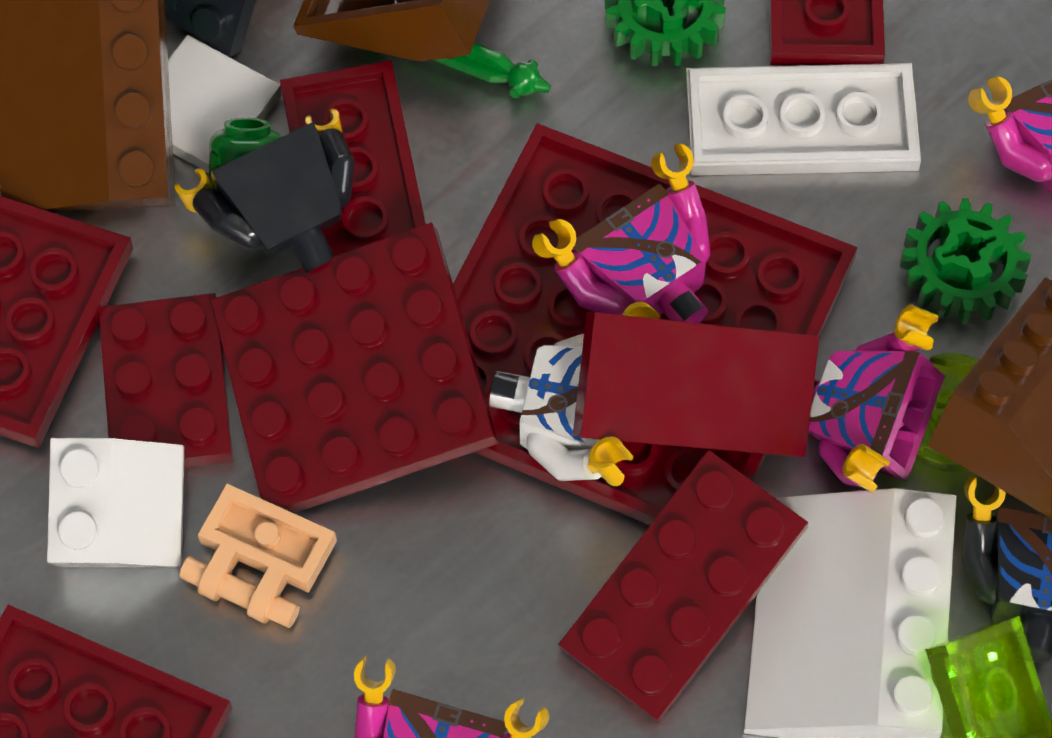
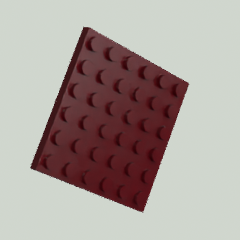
M536 123L453 283L499 444L475 451L474 453L648 525H651L708 450L754 482L766 454L626 441L621 442L634 457L631 461L621 460L615 464L625 476L619 486L609 485L603 477L592 480L559 481L529 454L528 449L520 444L521 413L490 407V394L496 371L530 377L538 347L554 345L556 342L583 334L586 313L590 311L577 304L555 271L557 263L555 258H544L534 251L532 247L534 236L543 233L549 239L550 244L556 248L558 236L551 229L550 221L562 219L569 222L573 226L577 238L659 183L665 190L670 187L669 180L657 176L650 166ZM696 185L707 218L711 252L706 262L704 284L699 290L694 292L708 309L707 315L700 323L820 336L855 260L858 247ZM664 313L661 314L660 319L669 320Z

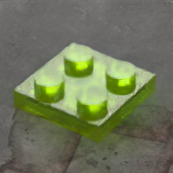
M1019 616L999 620L925 649L931 667L932 680L938 690L950 729V738H1052V720Z

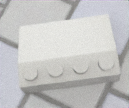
M892 488L875 490L874 493L866 490L776 497L777 500L808 521V528L756 595L743 734L777 738H940L943 724L956 495Z

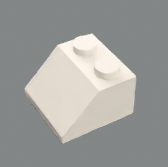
M50 438L47 563L58 567L181 568L184 446L115 438Z

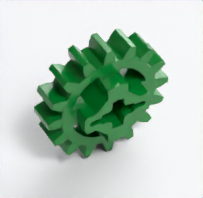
M605 0L604 7L606 29H614L613 43L616 47L629 42L630 58L635 60L643 52L651 54V66L656 67L660 63L662 56H670L675 66H681L682 53L688 52L696 59L702 57L703 42L710 45L717 43L718 30L724 27L726 13L724 0Z
M962 198L959 210L952 211L950 206L945 201L938 203L935 218L923 211L919 214L916 229L908 228L903 245L906 249H903L900 259V268L908 270L904 285L906 289L921 288L917 302L920 307L928 305L932 301L939 304L937 315L940 319H944L950 310H956L959 312L961 323L968 324L971 312L978 310L986 321L991 320L996 304L1008 310L1012 306L1015 293H1022L1028 277L1025 272H1027L1031 261V254L1022 251L1026 235L1024 232L1009 233L1013 219L1009 214L998 220L992 218L993 204L986 203L980 212L972 211L969 199ZM939 239L940 247L934 248L933 255L927 257L928 248L935 240ZM1003 264V273L992 283L990 280L991 274L996 272L998 265Z

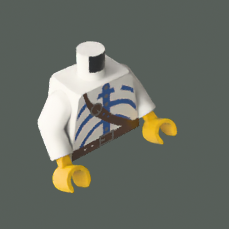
M635 302L629 305L622 314L657 319L661 317L656 310L645 302ZM584 333L556 342L554 345L538 347L530 377L496 371L491 388L490 407L521 413L520 444L528 449L529 454L559 481L592 480L603 477L612 486H619L623 482L625 476L615 464L621 460L631 461L634 456L618 438L611 436L603 439H592L572 435Z

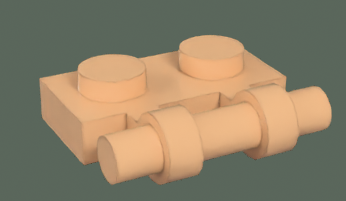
M226 484L198 533L200 544L215 550V553L209 564L189 556L181 567L179 578L198 586V593L213 601H218L222 597L246 608L247 616L266 624L269 620H272L290 628L298 616L300 606L281 598V593L287 583L308 593L310 592L337 542L336 533ZM238 561L265 573L258 586L231 575Z

